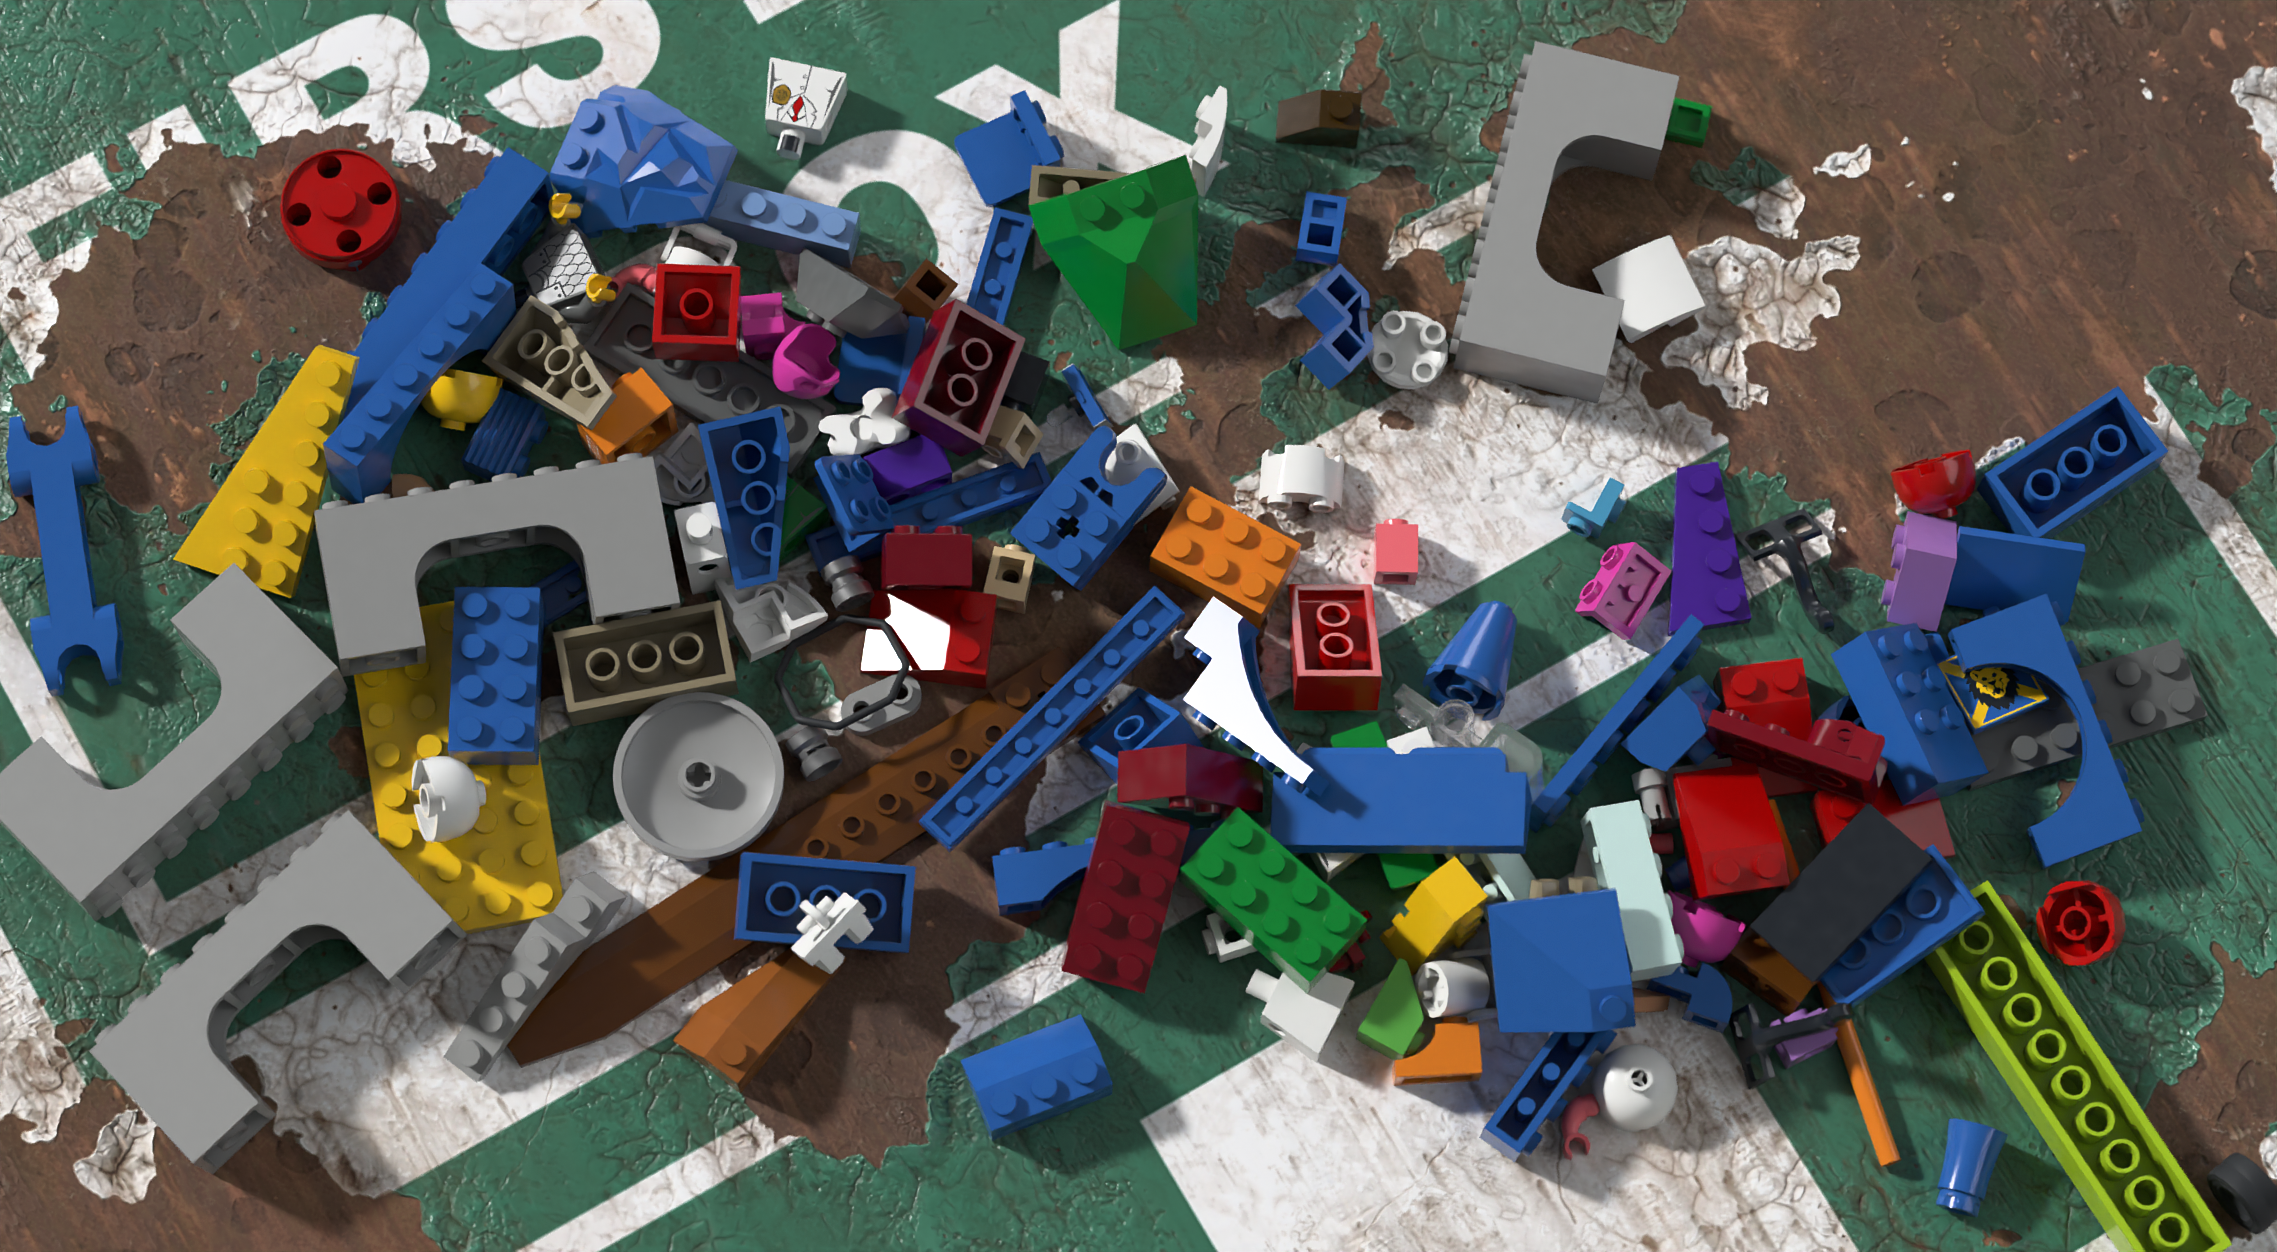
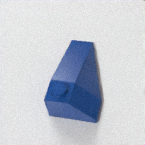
M781 406L698 425L736 590L777 581L790 452Z

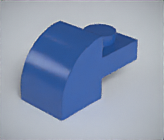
M1306 192L1296 261L1337 266L1347 202L1346 197Z
M1702 962L1696 977L1688 975L1689 971L1686 968L1678 966L1671 975L1649 979L1647 990L1670 995V998L1687 1003L1682 1016L1683 1020L1723 1033L1732 1012V995L1726 980L1713 967Z

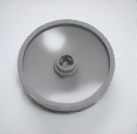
M693 692L672 696L648 708L631 724L624 734L616 752L613 767L615 797L620 812L630 829L640 840L655 851L684 861L702 862L717 860L733 855L749 846L760 837L772 822L778 811L784 790L785 778L782 755L778 742L768 725L757 713L743 703L724 695L708 692Z

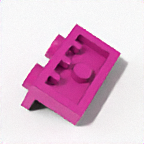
M1636 542L1613 545L1604 553L1600 560V565H1602L1595 578L1589 581L1582 589L1579 596L1581 601L1575 609V612L1581 617L1593 616L1622 640H1630L1672 572Z

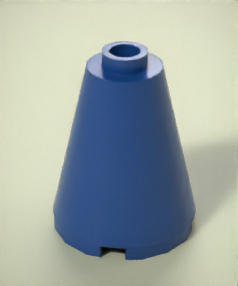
M1500 601L1480 604L1427 670L1422 682L1423 687L1428 684L1431 689L1429 697L1446 711L1470 719L1472 713L1484 714L1481 721H1489L1499 716L1505 703L1517 627V618L1508 605Z

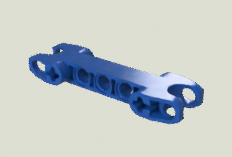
M79 406L66 408L64 434L57 442L48 446L36 445L31 442L22 416L9 418L6 459L11 488L16 498L33 495L50 615L31 618L30 629L33 650L42 668L48 692L52 697L64 695L66 667L73 659L82 655H92L100 659L102 671L105 674L106 681L109 682V686L122 684L124 638L119 611L116 603L97 606L80 486L99 483L100 475L97 453L91 443Z

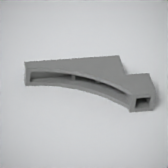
M594 871L576 877L555 910L532 921L443 1057L475 1082L483 1080L516 1032L553 985L602 931H605L627 896Z

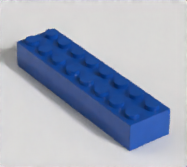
M509 147L501 157L495 156L489 162L484 172L485 178L477 189L471 188L465 194L460 204L461 210L453 221L447 220L441 226L436 235L437 242L428 254L424 252L416 259L411 269L412 275L404 286L398 285L392 291L387 300L388 307L380 318L375 317L367 324L362 334L363 340L355 351L350 350L347 352V354L359 357L360 359L343 420L479 263L502 277L550 213L549 201L554 195V191L547 171Z

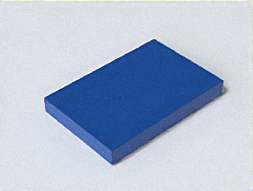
M1959 526L1957 534V560L1944 604L1981 610L1996 606L2001 611L2047 593L2050 603L2057 601L2065 622H2068L2085 556V544Z

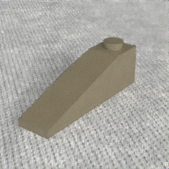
M532 295L482 360L499 378L504 379L503 381L510 387L590 430H593L617 397L564 317L557 310Z

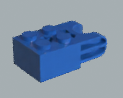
M1107 425L1098 427L1089 436L1010 532L1014 538L1080 591H1082L1134 528L1133 525L1160 494L1167 482V474L1159 468H1147L1129 484L1122 486L1110 484L1105 474V468L1109 456L1117 446L1116 433ZM1079 521L1075 526L1080 529L1078 535L1075 538L1071 535H1067L1064 538L1066 525L1069 522L1073 524Z

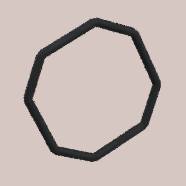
M844 614L794 639L788 645L774 675V683L797 723L836 731L892 704L909 671L910 661L886 621ZM846 622L881 628L902 664L888 696L838 722L802 716L782 680L796 648Z

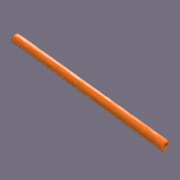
M1771 799L1769 803L1783 841L1789 883L1791 884L1800 874V870L1776 801ZM1819 981L1817 986L1825 1009H1829L1837 1003ZM1851 1019L1838 1027V1032L1835 1033L1837 1043L1880 1166H1890L1900 1162L1901 1158Z

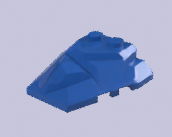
M613 85L601 91L598 99L587 98L581 101L550 171V180L557 190L556 194H571L572 199L568 204H578L580 207V216L570 219L571 224L575 223L588 238L602 237V230L620 228L624 233L637 232L638 225L653 223L660 229L706 223L738 149L651 92Z

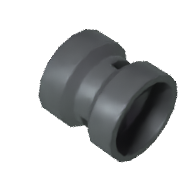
M857 555L839 558L827 564L820 571L825 584L833 587L831 599L836 610L839 612L862 606L875 595L870 582L864 580L861 576L864 568Z
M805 727L788 739L785 744L791 756L797 757L801 762L800 770L806 781L809 782L829 774L843 761L837 748L830 747L827 742L828 733L823 728Z

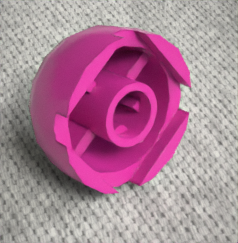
M1669 890L1667 894L1670 896L1673 905V917L1671 918L1675 934L1680 935L1684 947L1682 963L1696 968L1698 961L1715 963L1724 960L1741 939L1747 924L1731 914L1724 918V914L1717 911L1716 907L1700 900L1693 901L1690 896L1679 892L1673 893Z

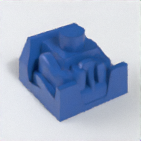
M1699 674L1679 685L1621 745L1641 763L1664 772L1686 756L1699 767L1716 751V748L1705 737L1709 734L1707 723L1712 710L1722 701Z

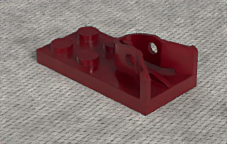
M1727 709L1725 713L1712 710L1707 728L1710 742L1716 748L1715 752L1747 763H1756L1758 767L1864 804L1870 803L1873 806L1888 767L1886 759L1881 756L1885 746V738L1881 734L1878 735L1863 729L1850 721L1820 719L1815 721L1806 742L1789 736L1790 732L1778 725L1767 723L1765 727L1751 723L1749 722L1750 719L1740 712Z

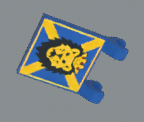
M1996 606L1987 608L1982 612V616L1985 617L1999 612L2000 609ZM1931 632L1925 635L1929 650L1938 668L1944 674L1946 685L1957 707L1962 711L1964 720L1973 735L2049 703V698L2036 677L2006 668H1984L1963 674L1956 655L1949 657L1938 632Z

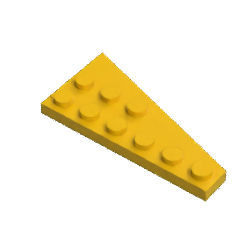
M323 345L314 348L173 560L221 575L229 566L235 563L260 589L288 598L296 595L315 525L314 511L319 510L329 474L323 443L343 421L359 357Z

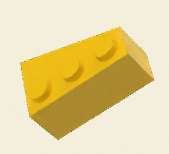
M1454 856L1419 884L1404 904L1409 913L1405 917L1401 912L1396 915L1392 920L1394 925L1384 931L1379 938L1397 961L1399 957L1407 961L1411 976H1413L1424 963L1432 962L1453 944L1459 949L1477 935L1478 932L1475 929L1480 926L1481 922L1479 920L1485 914L1483 909L1488 896Z

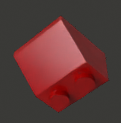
M657 263L652 335L655 358L739 362L741 267Z

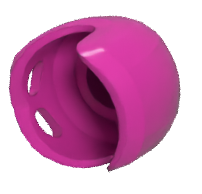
M805 324L795 328L779 344L772 360V374L776 387L783 393L798 399H816L827 395L839 382L840 377L839 369L832 365L828 359L829 354L836 346L835 336L817 324Z

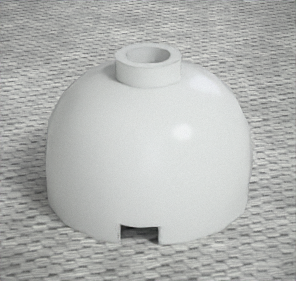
M435 756L415 761L412 771V791L419 790L420 804H415L414 810L423 838L426 841H431V843L442 842L460 837L471 830L478 819L480 806L486 804V791L481 780L476 781L472 770L461 760L450 756Z
M1641 1044L1623 1045L1606 1054L1596 1067L1590 1086L1591 1094L1595 1096L1599 1104V1115L1614 1128L1628 1132H1638L1662 1123L1673 1109L1678 1093L1676 1073L1669 1060L1655 1048Z

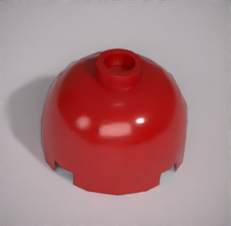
M1970 449L1941 454V457L1930 460L1928 458L1895 468L1890 472L1895 491L1901 502L1909 510L1919 514L1932 513L1933 517L1942 519L1958 514L1956 506L1970 498L1974 492L1977 479Z
M2066 881L2053 887L2046 894L2049 896L2046 898L2043 907H2039L2036 915L2037 934L2043 948L2049 954H2054L2058 959L2062 960V963L2067 965H2092L2110 957L2121 945L2126 930L2125 913L2119 899L2108 888L2092 881Z

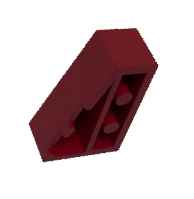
M1190 744L1119 751L1117 802L1191 811L1198 816L1220 815V820H1226L1237 807L1246 814L1263 813V766L1252 759Z

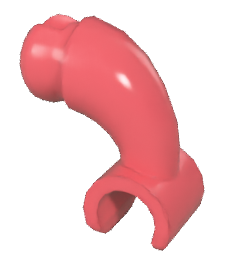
M634 264L620 270L612 277V281L609 283L611 288L618 290L616 299L628 282L632 285L644 286L648 292H653L656 286V268L648 264Z
M1587 1094L1582 1097L1578 1095L1569 1102L1564 1110L1561 1128L1565 1142L1563 1143L1562 1151L1568 1160L1572 1159V1152L1569 1148V1143L1572 1141L1582 1144L1585 1155L1589 1153L1590 1141L1584 1134L1579 1133L1578 1129L1581 1123L1587 1120V1117L1596 1116L1600 1111L1599 1104L1593 1094Z

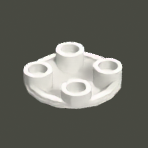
M1390 311L1383 316L1382 320L1372 330L1374 348L1367 354L1372 370L1383 382L1399 389L1414 390L1431 384L1441 375L1448 360V344L1445 339L1446 331L1439 322L1433 321L1431 318L1418 312Z

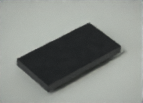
M1868 803L1766 908L1750 927L1815 986L1933 863V860Z

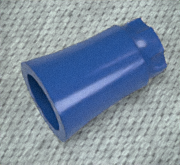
M1962 1119L1948 1120L1947 1145L1937 1187L1940 1191L1936 1200V1206L1956 1214L1977 1217L1980 1201L1985 1199L1994 1166L2008 1137L2006 1133L1976 1122Z

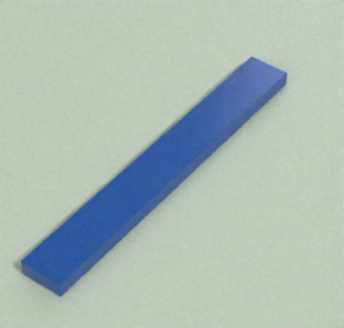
M1154 586L919 820V824L950 853L1185 618V613Z

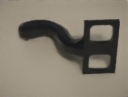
M1804 508L1736 535L1737 541L1754 562L1775 553L1784 558L1789 566L1798 599L1809 622L1821 634L1834 630V617L1829 610L1823 607L1817 597L1806 560L1801 550L1802 542L1822 535L1821 528ZM1798 520H1806L1812 527L1810 530L1800 534L1791 535L1784 526ZM1760 535H1768L1774 544L1760 550H1753L1747 541Z
M1754 1003L1747 1004L1731 1013L1729 1024L1748 1088L1754 1089L1775 1077L1769 1053L1774 1046L1785 1041L1815 1035L1844 1025L1855 1016L1851 1003H1837L1820 1014L1771 1027L1760 1026ZM1745 1012L1752 1029L1751 1036L1746 1039L1742 1035L1739 1024V1016ZM1757 1053L1760 1056L1764 1070L1763 1077L1758 1080L1755 1078L1751 1065V1057Z

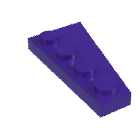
M1718 461L1679 467L1675 473L1668 636L1674 635L1691 614L1704 624L1701 631L1750 623L1751 613Z

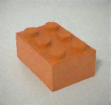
M1190 486L1150 556L1149 571L1207 602H1210L1215 597L1260 629L1299 560L1301 544Z

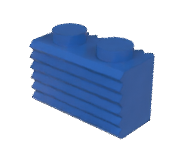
M500 387L495 402L482 417L461 459L464 469L489 481H492L491 478L506 473H515L517 478L524 477L530 465V458L527 455L534 443L539 445L542 442L548 429L549 423L545 421L546 415L543 406Z

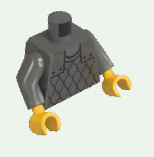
M557 193L549 201V211L552 216L546 230L530 256L522 263V268L529 281V285L514 293L516 309L519 312L532 295L557 310L567 323L588 324L592 322L602 307L617 301L616 293L609 284L612 281V277L605 275L589 238L575 223L571 224L570 219L580 216V207L578 204H568L572 199L571 194Z

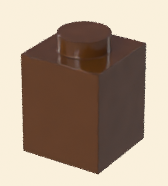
M926 258L905 282L893 300L902 304V313L907 316V319H909V316L922 317L926 319L927 324L932 318L934 311L941 308L959 284Z

